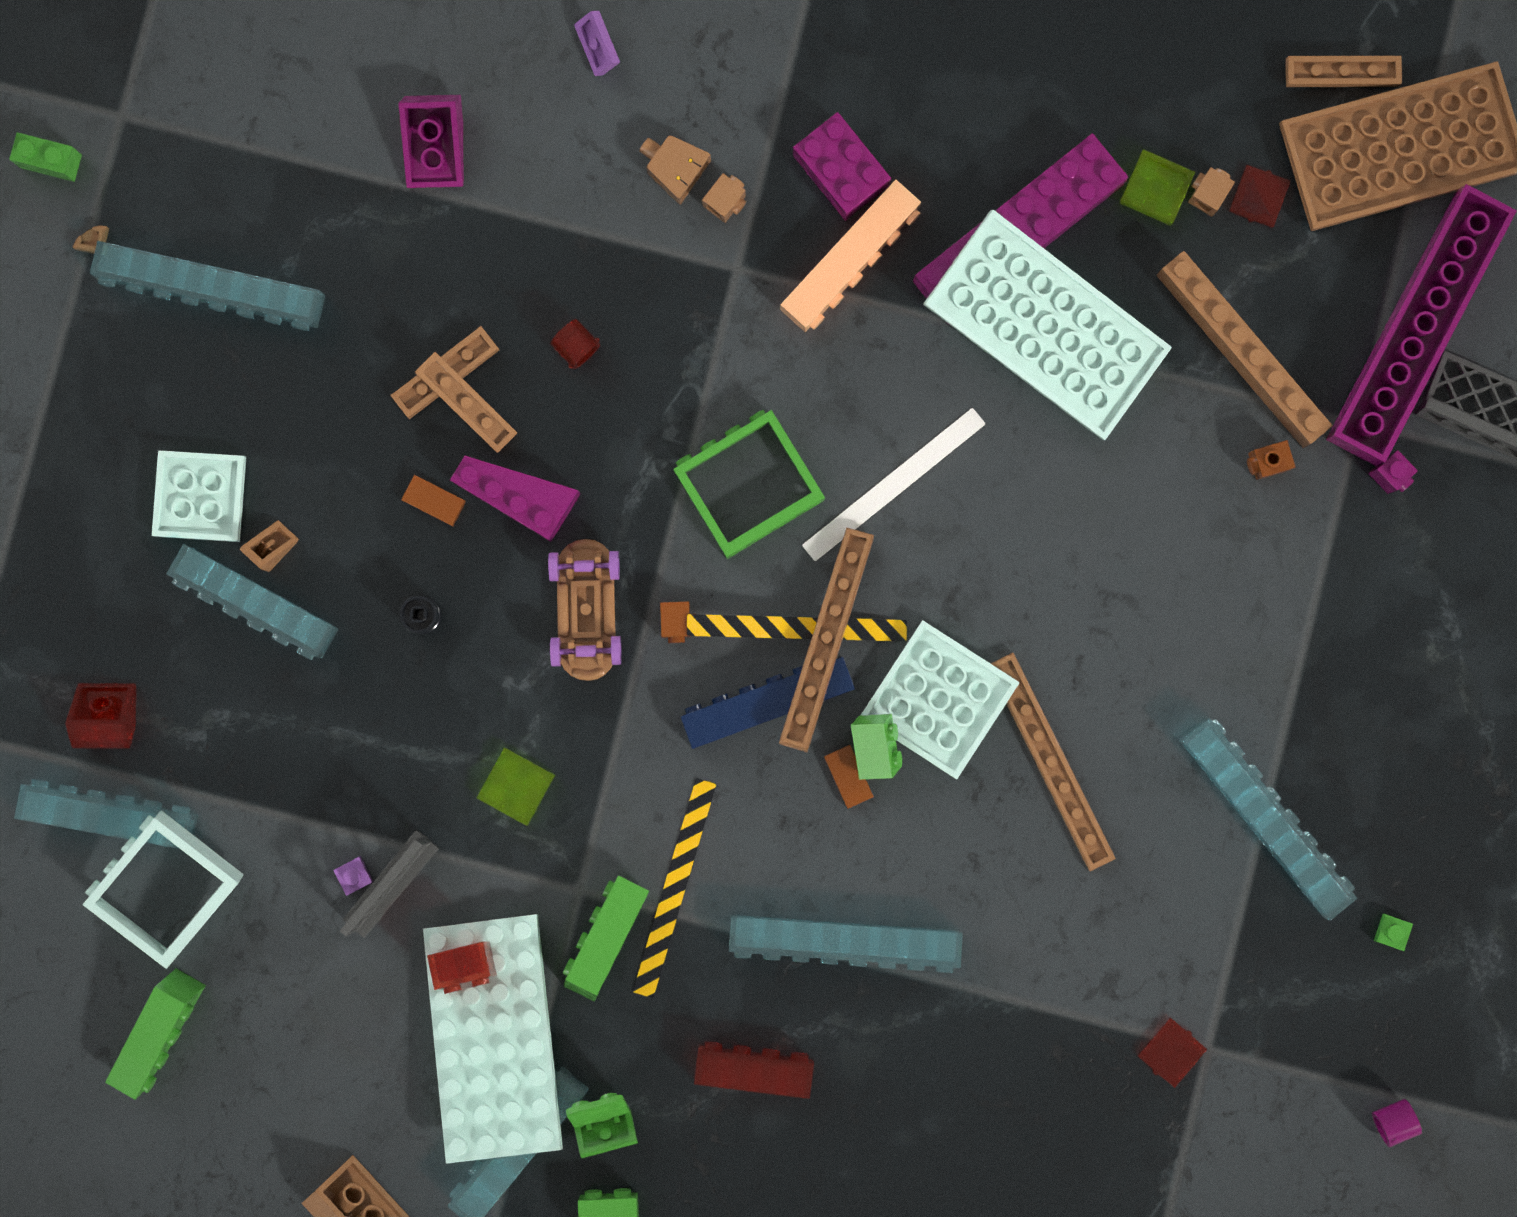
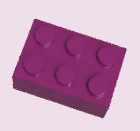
M838 112L793 147V157L845 221L890 185L891 177Z

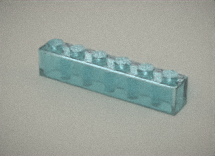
M185 544L182 545L166 573L174 578L172 584L185 591L189 587L198 591L197 597L211 605L216 601L224 606L221 610L236 619L239 615L249 620L247 625L259 632H262L263 629L272 632L273 640L285 646L289 642L299 647L297 653L310 660L314 656L323 658L339 629Z
M32 779L31 784L20 785L14 819L130 839L131 836L137 839L143 832L139 827L149 815L155 818L161 810L192 835L195 834L198 814L190 813V807L173 805L172 809L161 808L162 802L145 800L144 804L134 803V797L116 795V799L106 798V792L88 790V793L84 794L77 792L78 787L60 784L59 789L49 787L48 781ZM157 830L146 841V843L180 849Z
M563 1066L558 1072L555 1071L560 1124L567 1117L566 1109L571 1108L572 1104L580 1101L589 1089ZM536 1153L489 1158L483 1162L477 1160L467 1172L471 1176L467 1182L462 1184L459 1181L450 1192L449 1196L452 1200L447 1207L459 1217H484Z

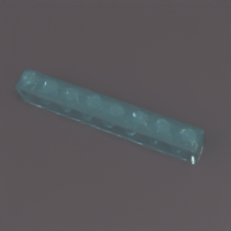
M97 241L90 275L98 279V284L115 288V284L125 285V290L142 294L143 290L154 292L153 296L165 300H170L171 296L179 297L182 303L192 306H198V302L209 304V309L219 312H225L226 308L237 310V315L246 318H253L254 314L264 316V321L281 325V321H287L292 323L293 328L308 331L309 327L318 328L325 295L317 289Z
M1210 718L1202 719L1180 737L1178 741L1322 917L1332 920L1358 899L1352 892L1355 890L1354 886L1345 876L1340 878L1334 870L1337 867L1336 864L1326 853L1322 855L1315 847L1318 845L1316 839L1308 831L1303 832L1297 825L1300 822L1298 817L1289 808L1285 810L1279 803L1281 800L1279 794L1271 786L1267 788L1260 780L1263 775L1253 764L1248 765L1242 758L1244 752L1234 741L1230 743L1223 735L1226 733V730L1216 719L1213 721Z
M731 915L729 952H734V957L751 958L752 954H763V959L780 960V956H792V961L809 962V958H821L822 964L832 965L838 964V960H850L849 965L865 967L867 962H878V967L895 969L896 964H907L908 970L924 971L925 966H935L937 972L953 973V968H961L963 933L956 930Z

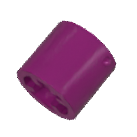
M1405 1098L1372 1112L1375 1126L1384 1143L1389 1148L1422 1134L1420 1122L1410 1103Z

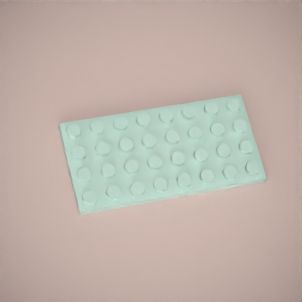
M990 210L923 304L1102 440H1106L1172 348L995 210Z
M538 914L423 929L446 1164L562 1150L563 1145Z

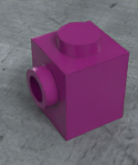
M1397 450L1389 454L1385 463L1375 466L1368 474L1389 494L1397 490L1403 492L1414 482L1411 477L1418 470Z

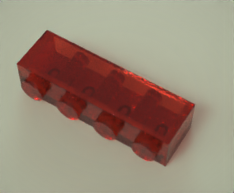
M705 1042V1046L699 1045L694 1084L810 1099L814 1061L808 1059L809 1055L794 1052L791 1053V1057L780 1056V1051L763 1049L762 1053L751 1052V1047L735 1045L732 1050L722 1048L721 1043Z

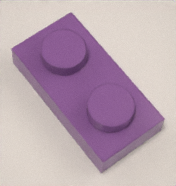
M590 11L574 24L595 76L604 75L620 63L599 11Z

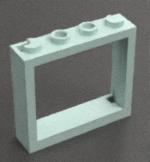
M161 810L155 818L149 815L139 827L143 831L137 839L131 836L121 848V851L125 853L119 861L113 858L103 872L107 876L102 882L96 879L87 889L85 894L89 897L83 903V906L167 969L237 886L244 874ZM156 830L222 881L221 885L168 948L101 898L102 894Z

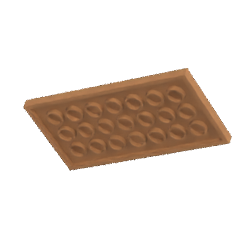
M1498 61L1293 117L1279 123L1311 231L1459 190L1465 184L1473 187L1517 175V122Z

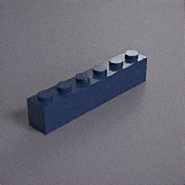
M843 657L836 659L824 700L855 689ZM803 666L792 669L794 675L784 679L782 674L765 679L767 683L765 686L756 688L755 684L740 688L738 689L740 695L729 698L727 693L711 699L713 705L702 708L701 703L684 709L686 715L680 717L692 749L788 714Z

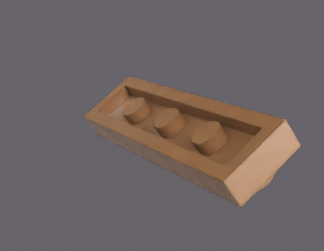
M1288 56L1286 58V87H1399L1402 84L1401 56Z
M480 326L441 356V358L459 376L464 378L497 353L499 348L482 326ZM416 375L394 392L391 397L404 414L411 419L437 399L439 395Z
M436 352L415 371L497 453L517 434Z

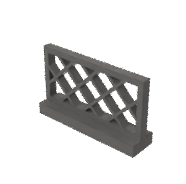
M1444 351L1438 361L1424 400L1417 409L1416 416L1517 460V434L1512 426L1513 423L1517 422V418L1509 420L1503 407L1512 402H1515L1517 406V382ZM1446 362L1456 365L1460 375L1449 379L1444 369ZM1474 374L1482 376L1486 387L1475 390L1469 376ZM1463 379L1469 393L1457 397L1451 383ZM1501 385L1507 387L1512 398L1501 402L1495 388ZM1445 386L1451 400L1442 402L1433 398L1436 388ZM1489 391L1495 405L1483 409L1477 394ZM1471 397L1477 411L1471 414L1463 411L1459 401ZM1497 408L1503 423L1498 425L1490 423L1486 412Z
M416 830L342 919L346 924L340 932L346 937L355 932H358L364 938L367 937L439 850V847L419 830Z

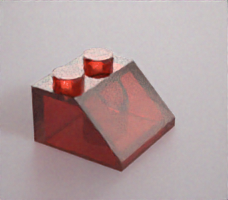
M78 683L65 723L71 747L130 748L136 727V685L123 683Z

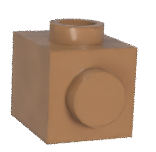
M1210 167L1206 174L1200 172L1191 186L1195 191L1188 203L1212 217L1218 211L1235 181L1231 180V176L1224 170Z
M723 173L702 199V205L726 223L733 213L737 215L747 202L744 200L746 190L743 187L745 185L735 176L727 177Z

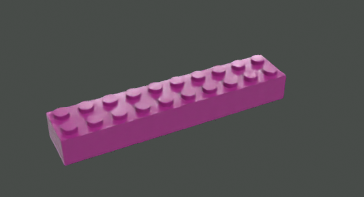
M1467 184L1455 192L1326 438L1327 441L1374 466L1386 462L1517 210Z

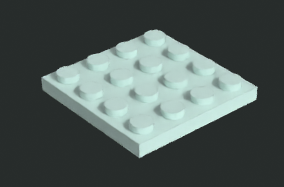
M922 620L861 715L892 714L893 723H896L898 727L897 741L957 780L1020 682Z

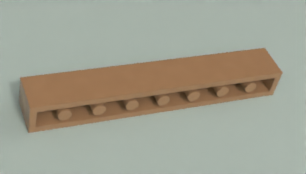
M1185 251L1181 252L1160 270L1156 276L1302 448L1312 444L1333 426Z

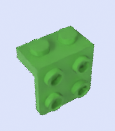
M608 1093L601 1096L600 1100L593 1102L578 1101L572 1104L571 1108L566 1109V1115L575 1129L581 1158L638 1143L631 1109L623 1095Z

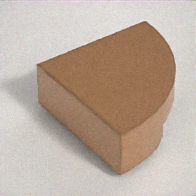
M107 226L92 227V229H89L76 239L73 249L103 256L109 228Z

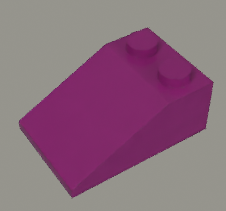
M461 95L404 96L398 104L407 188L463 187V115Z

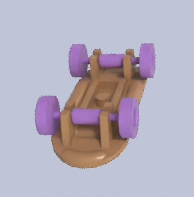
M582 539L568 544L562 550L560 556L558 552L549 553V580L557 581L558 638H551L550 660L551 666H561L562 664L564 670L571 676L579 680L590 681L604 676L612 668V665H621V637L615 635L614 580H619L620 563L619 551L609 552L603 544L595 540Z

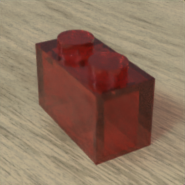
M483 941L427 955L434 990L443 989L444 994L461 991V985L470 982L472 987L489 984V978L497 976L490 942Z

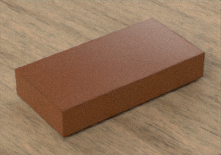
M416 475L413 476L401 499L451 526H454L466 503L465 500Z
M850 745L824 756L847 809L874 797L866 779L859 780L856 757Z

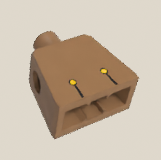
M671 135L666 138L662 145H659L651 138H647L639 151L651 159L646 167L649 176L680 205L711 162V154Z

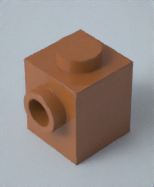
M1288 440L1258 448L1248 453L1250 457L1247 458L1248 469L1252 475L1255 474L1256 480L1296 468Z
M690 602L660 603L661 637L668 638V643H685V637H691L687 636V615L690 614Z

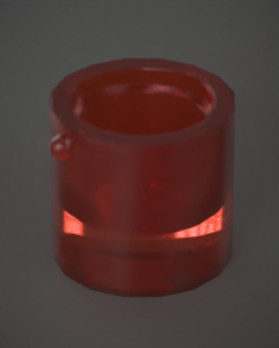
M577 319L564 326L550 343L568 362L570 369H577L583 365L601 345L599 338H594Z

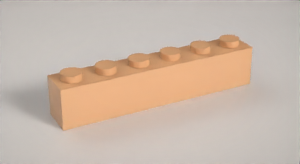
M895 180L782 302L780 310L804 332L810 327L813 330L816 329L825 317L822 314L829 306L834 309L844 298L841 293L848 286L853 288L861 280L863 275L860 272L867 265L873 267L882 256L880 251L886 244L891 247L901 236L899 230L905 223L910 226L921 214L918 211L921 201Z

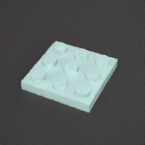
M158 451L152 536L240 542L246 457Z

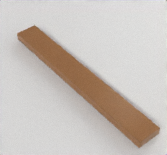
M846 527L780 737V745L808 752L874 540V535Z
M1014 653L990 663L1020 682L1006 705L1088 870L1092 871L1115 860L1116 858Z

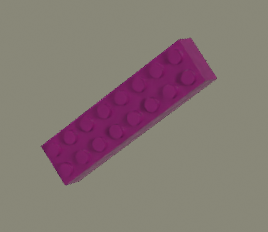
M1092 133L999 207L996 212L1041 247L1045 248L1122 187L1128 176ZM981 223L914 276L913 283L926 299Z

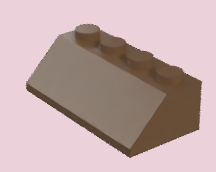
M354 1155L302 1202L303 1206L313 1217H409Z

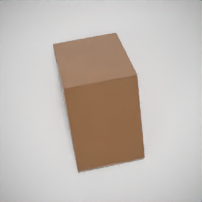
M278 520L241 546L240 550L261 570L270 572L299 539Z

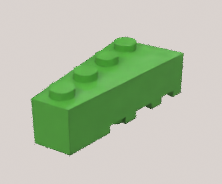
M619 875L615 882L609 880L602 896L606 897L602 908L596 906L589 922L593 923L589 934L583 932L576 945V948L580 949L576 960L570 958L562 973L567 976L564 987L595 1002L649 890Z
M177 968L154 987L105 1083L134 1100L143 1092L148 1093L157 1080L154 1077L156 1071L160 1070L169 1057L168 1050L179 1038L183 1024L191 1015L194 1005L206 985Z

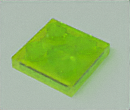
M1143 149L1119 203L1171 226L1195 171Z
M504 748L477 799L528 826L555 774Z

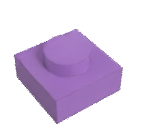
M361 856L333 870L346 896L374 882Z

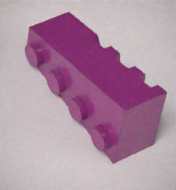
M464 456L450 479L455 485L552 542L581 494L576 489L468 456Z

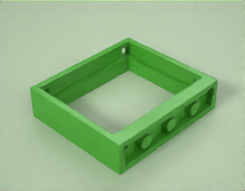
M764 410L757 412L749 418L751 421L749 424L742 428L739 424L725 432L726 437L719 442H716L715 439L707 442L700 447L701 453L694 457L691 454L682 457L676 462L677 467L673 469L727 559L825 500L823 493L772 410L767 413ZM769 423L811 493L728 543L686 473Z

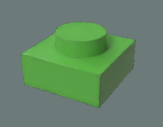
M1382 914L1374 941L1404 951L1413 924Z

